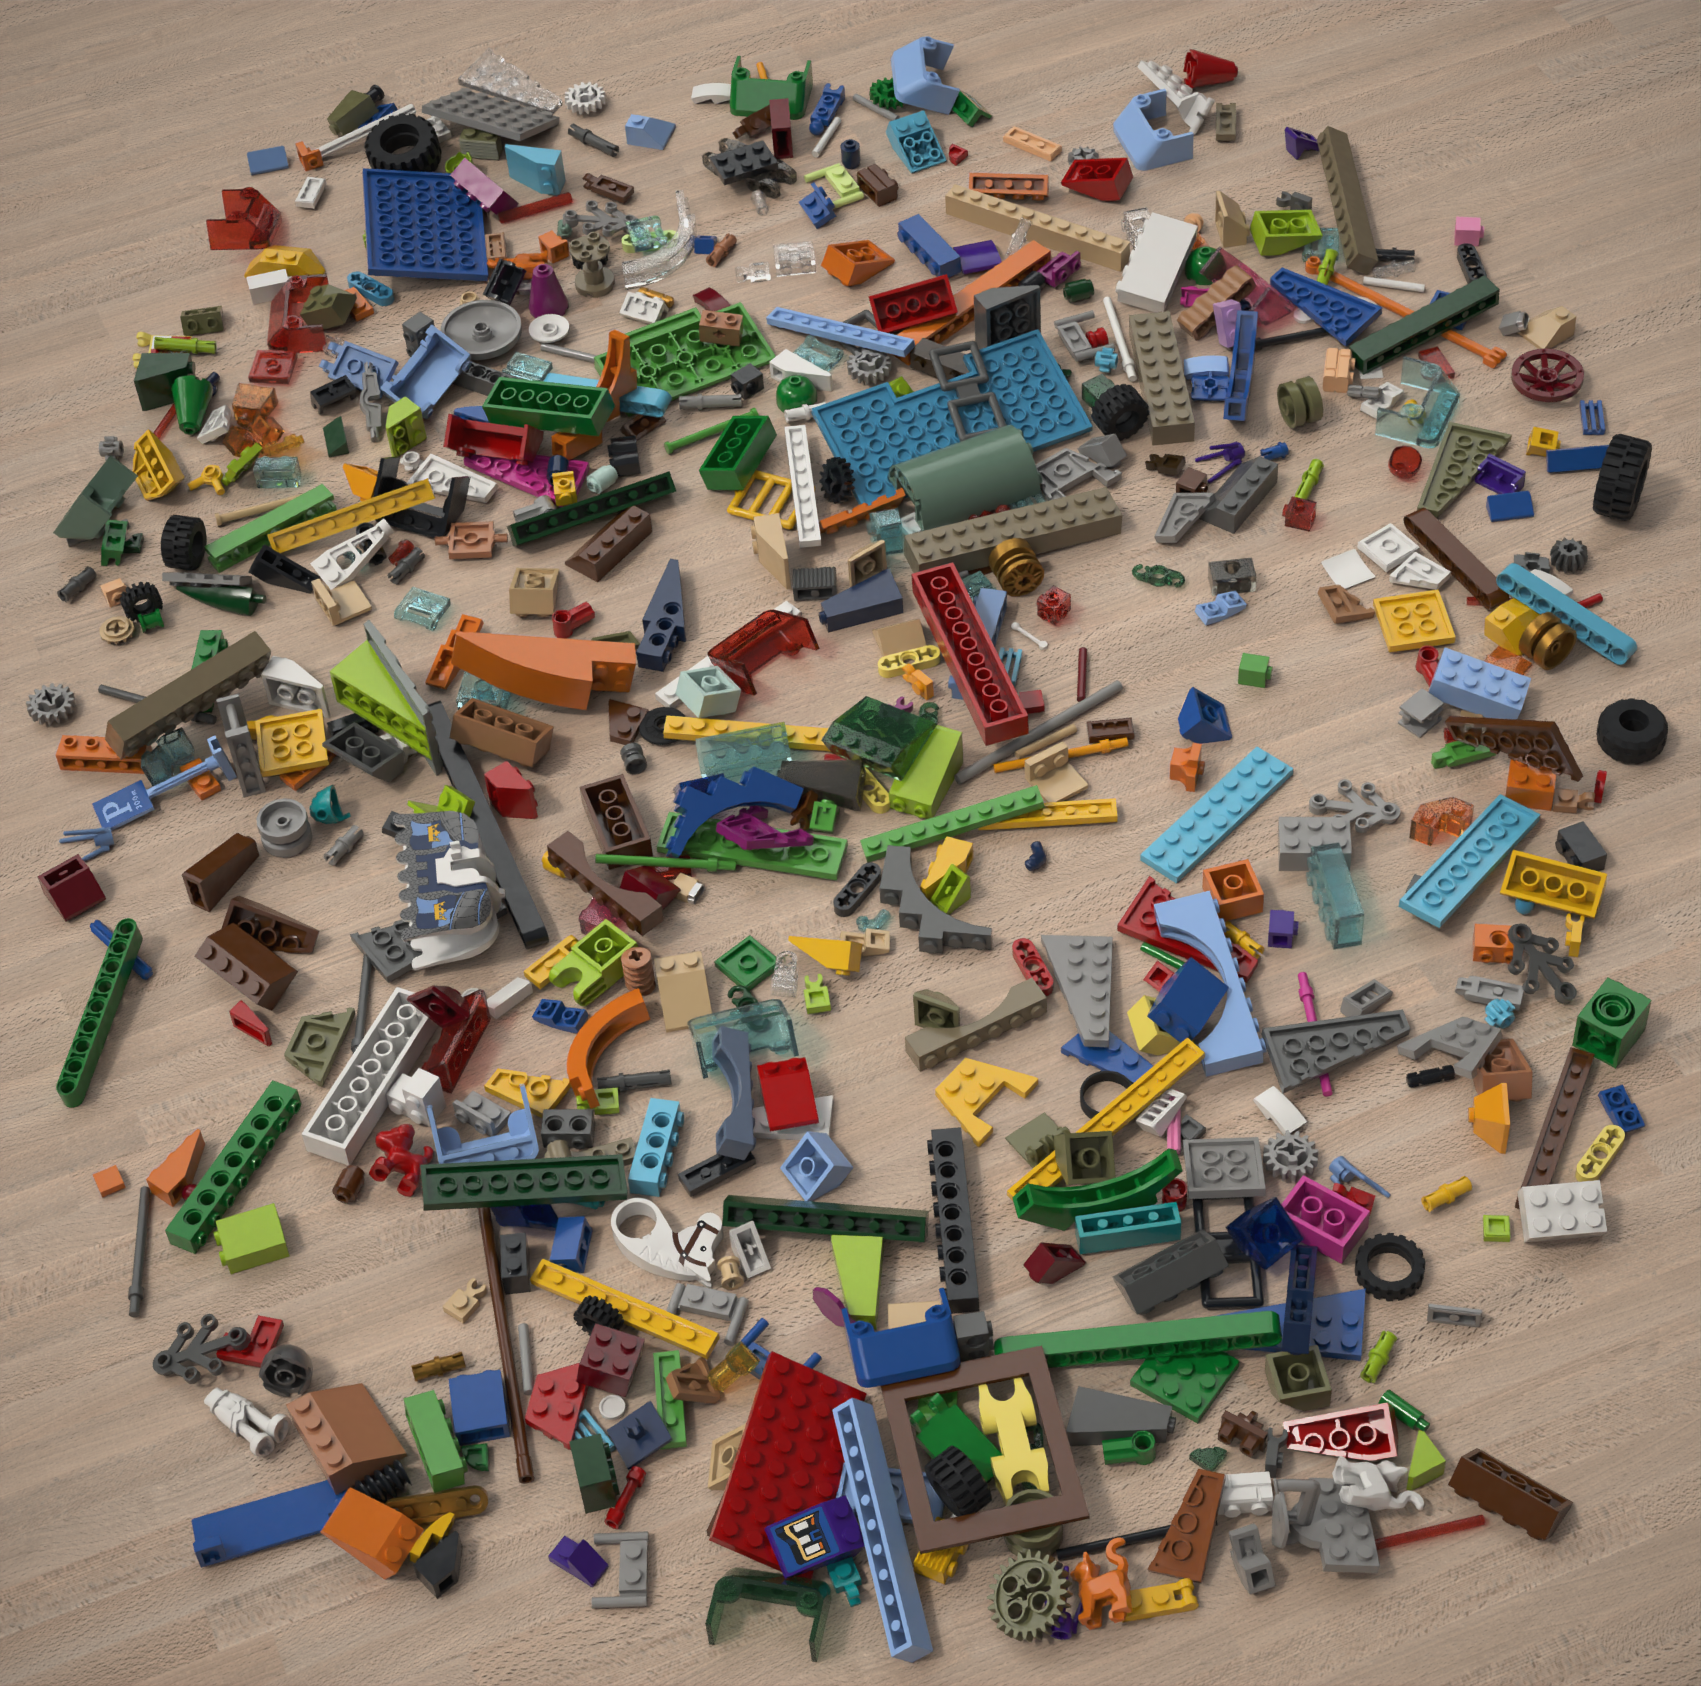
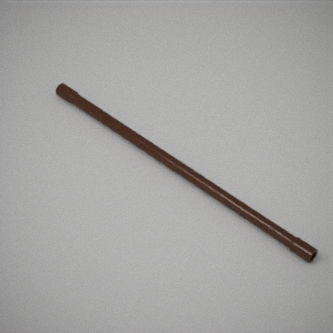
M490 1207L477 1208L515 1445L518 1479L520 1483L527 1484L534 1481L535 1477L532 1459L529 1455Z

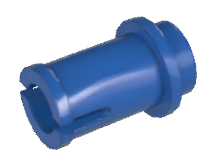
M1278 442L1275 446L1261 449L1260 454L1265 459L1273 460L1279 457L1285 458L1289 454V450L1285 442Z

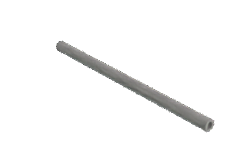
M1116 680L1030 730L1029 734L1018 737L954 775L955 781L960 785L993 766V764L1012 755L1015 751L1031 744L1123 690L1122 684Z

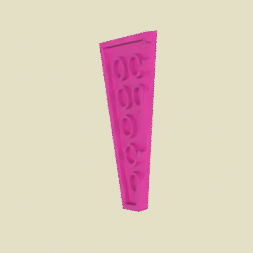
M469 454V457H464L465 466L536 497L547 495L551 498L553 504L556 505L554 486L548 483L546 477L550 456L536 455L533 463L529 462L528 466L518 465L516 460L473 454ZM569 460L568 471H573L576 494L578 496L590 469L589 462Z

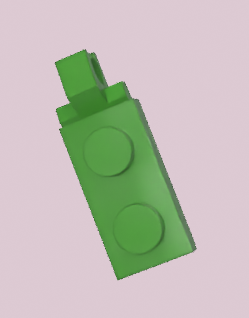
M1460 741L1445 744V747L1440 749V751L1432 753L1431 764L1434 769L1443 768L1446 765L1452 767L1496 756V754L1490 752V749L1483 745L1474 747Z

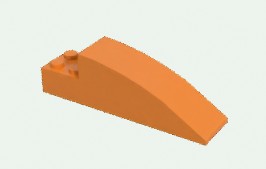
M456 631L451 664L497 688L516 695L557 706L587 710L591 690L630 692L636 667L635 643Z

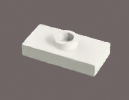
M307 177L295 200L296 207L314 209L327 185L326 179Z

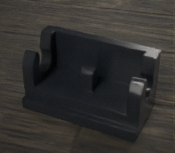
M499 258L483 295L491 300L500 301L510 306L526 270L515 266L516 264Z
M344 375L310 391L311 405L314 409H318V414L320 415L324 413V407L349 395L351 400L356 398V388L349 378Z

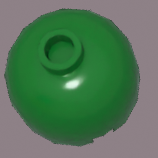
M1203 246L1192 250L1188 255L1185 264V275L1189 281L1191 278L1198 285L1208 286L1217 282L1219 278H1223L1225 274V261L1217 249Z
M788 376L777 387L776 404L783 413L784 410L799 408L804 404L808 406L814 405L817 402L815 386L805 376Z

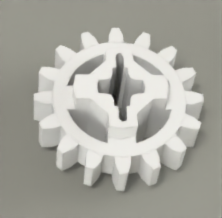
M581 82L579 86L574 84V88L569 87L568 92H565L564 98L567 109H572V113L579 111V114L583 112L589 114L590 111L597 112L596 108L602 109L606 96L603 87H598L597 83L591 85V82L587 84Z

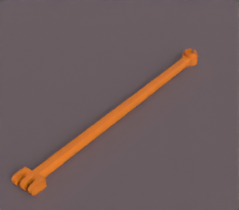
M1317 256L1308 258V261L1305 263V271L1312 275H1318L1319 265L1322 264ZM1335 271L1330 277V281L1362 297H1366L1402 317L1415 312ZM1451 329L1439 335L1483 357V364L1491 368H1495L1502 359L1507 357V353L1496 346L1490 350Z

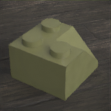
M329 284L315 286L311 289L300 316L312 332L343 325L357 297L352 293Z
M1112 1131L1054 1135L1056 1163L1066 1185L1093 1184L1116 1178Z
M1318 1345L1309 1346V1354L1292 1355L1283 1351L1266 1354L1265 1374L1271 1394L1279 1403L1302 1411L1330 1407L1332 1389Z

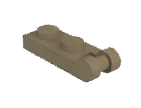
M1216 103V141H1235L1236 103H1230V105Z

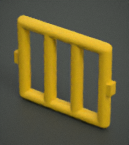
M755 470L744 490H735V496L729 504L727 512L731 515L754 520L753 517L765 515L757 512L774 484L785 486L768 515L779 513L792 493L791 479ZM755 479L766 481L749 510L738 508ZM795 508L788 520L780 519L782 528L790 530L794 527L796 523Z

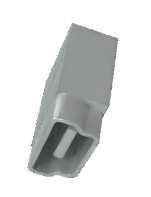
M1517 311L1503 315L1499 326L1502 335L1505 336L1525 330L1530 316L1526 311Z

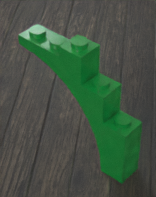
M1168 1148L1154 1160L1140 1168L1113 1179L1073 1187H1045L1028 1183L1012 1198L1018 1219L1065 1231L1075 1222V1216L1155 1205L1158 1202L1156 1194L1176 1178L1183 1169L1177 1151Z

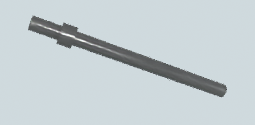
M102 684L98 688L99 693L138 703L146 698V696ZM202 711L194 714L195 716L191 719V721H203L210 724H215L217 721L216 716Z
M365 954L363 955L355 1037L351 1042L353 1054L365 1035L372 964Z
M147 1186L140 1188L132 1286L128 1290V1299L130 1300L129 1316L133 1318L139 1316L140 1301L144 1297L142 1279L150 1188Z

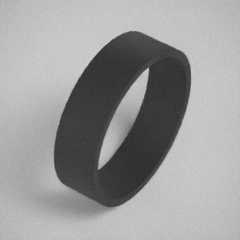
M1100 1071L1087 1077L1080 1088V1106L1085 1115L1092 1119L1099 1113L1089 1107L1083 1098L1090 1086L1099 1082L1110 1081L1118 1083L1127 1089L1132 1083L1126 1076L1115 1071Z

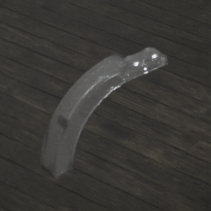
M683 190L675 191L679 226L674 237L660 250L648 256L622 262L626 290L643 287L667 277L680 268L691 255L694 249V239L697 237L695 214H691L690 210H686L690 209L688 197L684 198Z

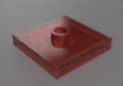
M257 350L248 376L249 383L289 384L298 358L297 352Z

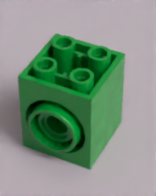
M1607 977L1577 1016L1572 1046L1595 1054V1058L1616 1069L1646 1030L1652 1000Z

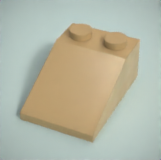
M779 513L753 517L754 526H750L752 539H756V541L752 542L754 554H758L759 562L787 590L791 589L788 555Z
M516 568L509 588L510 614H516V616L520 617L528 616L529 614L548 617L550 614H553L556 608L559 568Z
M701 951L654 959L666 1033L714 1025Z

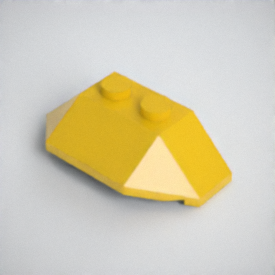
M272 245L264 249L250 262L244 276L247 278L286 269L287 277L292 276L293 283L320 285L325 269L310 248Z
M148 429L134 443V450L136 451L133 458L132 472L138 475L136 482L145 500H153L170 493L185 478L173 453L152 431Z

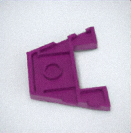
M749 806V809L742 808L739 810V815H730L718 822L716 827L717 833L724 836L726 840L738 844L744 850L811 846L814 842V836L801 828L781 833L761 821L768 818V809L762 806Z

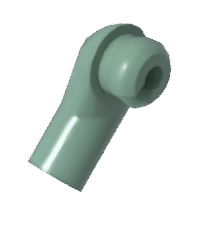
M563 219L558 221L557 236L567 238L571 236L572 228L567 223L564 226Z

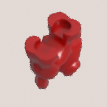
M402 1124L399 1127L381 1131L376 1135L375 1142L377 1148L384 1152L386 1158L383 1156L377 1158L369 1171V1175L375 1181L383 1182L394 1171L405 1174L398 1185L397 1191L403 1196L411 1197L420 1184V1165L428 1164L433 1159L434 1151L430 1146H424L423 1156L409 1152L413 1145L415 1130L410 1124Z

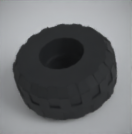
M1635 698L1621 699L1609 704L1601 712L1597 725V742L1605 754L1612 759L1625 764H1641L1654 759L1663 751L1667 740L1668 722L1664 714L1655 705L1645 700H1637Z

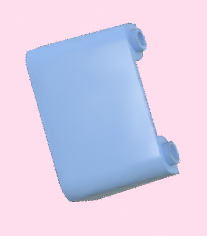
M432 324L425 332L427 334L425 341L421 340L420 347L397 375L392 376L393 382L386 380L380 388L383 394L394 403L406 396L421 408L422 417L426 420L432 415L434 411L432 408L462 371L466 372L472 364L470 361L471 355Z

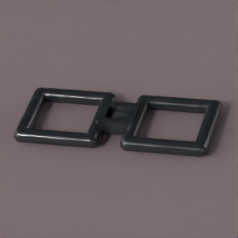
M1253 1197L1192 1199L1195 1233L1202 1229L1205 1231L1203 1200L1240 1198L1244 1200L1247 1231L1207 1233L1217 1240L1228 1264L1250 1263L1253 1297L1212 1298L1210 1278L1208 1277L1200 1281L1201 1302L1205 1309L1261 1307L1264 1304L1260 1256L1256 1252L1241 1253L1240 1241H1255L1257 1239Z

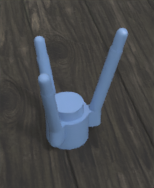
M110 827L64 831L63 835L80 836L59 840V843H69L94 839L95 846H100L101 848L82 858L84 862L102 852L110 851L109 846L114 845Z
M1344 1156L1337 1157L1330 1164L1329 1171L1333 1173L1330 1180L1333 1183L1349 1182L1356 1175L1385 1197H1390L1389 1192L1357 1170Z

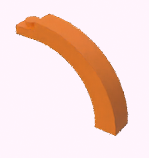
M639 988L623 994L597 1011L579 1030L570 1046L567 1057L568 1078L575 1097L580 1095L582 1101L587 1100L590 1109L600 1106L594 1091L592 1077L595 1065L602 1052L622 1033L650 1020Z

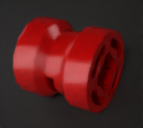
M1174 1178L1162 1189V1204L1177 1202L1179 1212H1182L1187 1205V1185L1183 1180Z

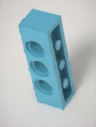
M650 1098L628 1177L630 1193L660 1197L662 1187L666 1188L668 1181L667 1168L673 1164L672 1150L673 1147H677L679 1141V1132L677 1131L679 1126L682 1127L684 1123V1112H681L679 1101Z

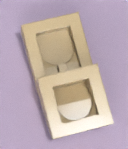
M866 928L865 934L841 931L839 940L862 943L861 956L889 953L890 931Z

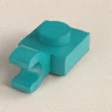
M850 1557L826 1566L836 1594L844 1591L850 1607L861 1604L857 1586L862 1585V1580L853 1558Z

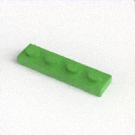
M675 1350L653 1353L657 1412L673 1439L660 1449L687 1447L684 1401L673 1399L666 1381V1377L671 1371L677 1368L681 1369L680 1352Z

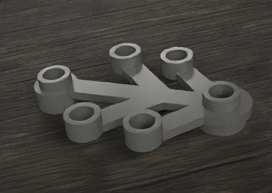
M1522 923L1511 926L1508 930V938L1514 947L1513 959L1508 964L1509 972L1513 975H1518L1524 970L1525 964L1522 958L1523 951L1525 950L1529 956L1527 980L1522 986L1523 990L1527 994H1534L1539 989L1538 971L1540 970L1554 988L1555 999L1559 1003H1570L1576 997V988L1569 982H1561L1548 964L1557 966L1558 970L1562 973H1568L1574 967L1573 960L1569 957L1562 958L1551 955L1559 948V942L1555 938L1534 935L1531 929ZM1534 945L1542 946L1546 953L1537 951ZM1528 983L1532 984L1534 989L1529 987Z
M206 1314L201 1319L202 1328L188 1348L181 1352L179 1351L184 1343L193 1337L195 1331L188 1322L179 1324L176 1330L178 1336L168 1350L161 1351L155 1356L153 1369L156 1373L165 1376L175 1373L183 1377L187 1383L195 1384L201 1377L200 1372L194 1366L186 1368L179 1363L190 1360L208 1369L212 1375L218 1376L225 1369L224 1363L219 1358L211 1359L205 1356V1354L228 1346H232L235 1350H243L250 1344L251 1337L244 1328L234 1327L227 1336L204 1343L219 1324L213 1314ZM210 1320H213L210 1325H207ZM216 1364H219L216 1369H213ZM191 1373H194L191 1378H188Z

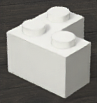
M420 1068L412 1077L402 1073L386 1093L389 1108L392 1112L398 1115H405L417 1124L422 1123L428 1127L431 1125L427 1106L432 1105L435 1120L446 1107L439 1077Z

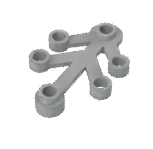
M587 201L586 211L596 216L577 215L574 210H567L563 214L564 226L567 223L570 227H576L578 222H588L583 224V233L585 235L602 229L604 236L611 237L614 233L621 230L634 232L639 226V219L630 214H623L617 209L615 202L606 203L605 213L598 208L596 201ZM608 214H612L616 218L610 217Z
M1347 779L1339 781L1338 792L1345 795L1352 803L1327 800L1323 794H1315L1309 800V810L1315 815H1322L1327 809L1349 812L1345 815L1336 814L1333 817H1350V823L1356 820L1355 830L1359 833H1366L1369 828L1380 822L1393 824L1400 816V808L1394 803L1385 802L1375 792V785L1370 782L1362 784L1361 795L1369 798L1375 806L1367 805L1352 790V783ZM1365 814L1373 815L1368 819L1362 817Z

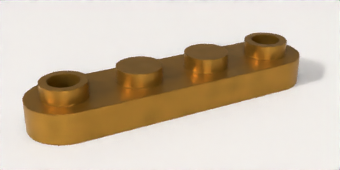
M473 1485L436 1493L430 1492L393 1498L385 1502V1505L391 1508H398L401 1513L416 1524L436 1521L449 1512L455 1514V1518L480 1514L487 1508L489 1497L483 1487ZM472 1495H478L480 1497V1500L478 1502L471 1501L470 1497Z

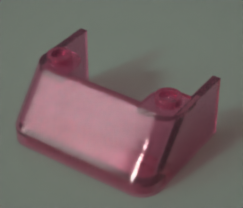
M1220 246L1199 272L1213 283L1222 279L1225 272L1236 265L1250 275L1256 287L1245 299L1252 307L1249 311H1258L1257 325L1260 327L1262 324L1267 326L1292 313L1296 308L1290 300L1260 275Z

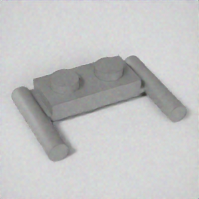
M1093 310L1054 321V326L1058 329V335L1076 362L1095 357L1097 351H1102L1103 347L1113 348L1115 351L1113 343L1092 349V346L1078 325L1079 322L1095 318Z
M677 1283L666 1311L676 1315L679 1309L685 1312L731 1321L724 1343L728 1346H733L749 1300L745 1297L737 1298L736 1294L692 1284H687L685 1287V1285Z
M648 1531L594 1534V1545L620 1544V1596L592 1597V1609L647 1606Z

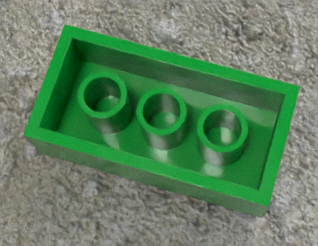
M732 416L699 469L707 490H744L777 436L769 416Z

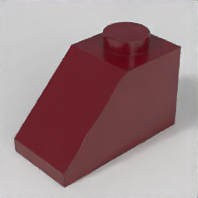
M1041 1242L1023 1265L1028 1270L1030 1278L1036 1283L1054 1284L1083 1267L1086 1262L1072 1245Z

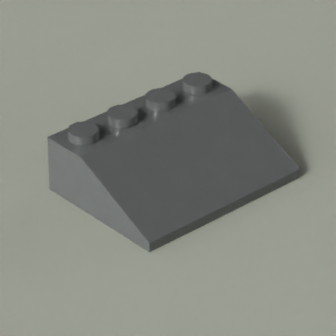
M1039 285L991 288L974 295L975 342L979 350L1037 329L1041 333Z

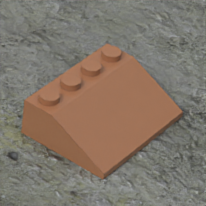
M363 1383L309 1392L286 1404L293 1425L336 1495L355 1485L356 1480L363 1481L365 1475L372 1476L375 1470H383L384 1465H392L393 1460L397 1459L399 1461L407 1457V1453Z

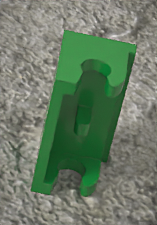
M108 519L106 522L101 547V566H107L109 558L116 560V566L120 564L128 521Z

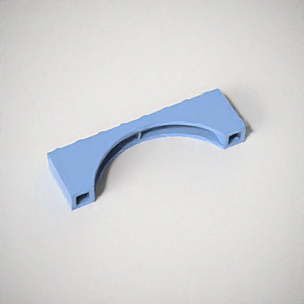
M1210 891L1154 904L1155 919L1161 937L1184 942L1199 950L1214 964L1223 982L1229 987L1221 1019L1214 1030L1199 1043V1048L1205 1052V1058L1201 1063L1206 1077L1263 1063V1053L1267 1052L1264 1039H1259L1257 1032H1260L1257 1018H1252L1250 1012H1253L1252 1003L1249 997L1245 998V982L1243 977H1238V961L1236 957L1232 958L1230 952H1233L1230 938H1225L1224 932H1226L1225 922L1223 918L1219 919L1217 914L1220 913L1217 899H1212Z

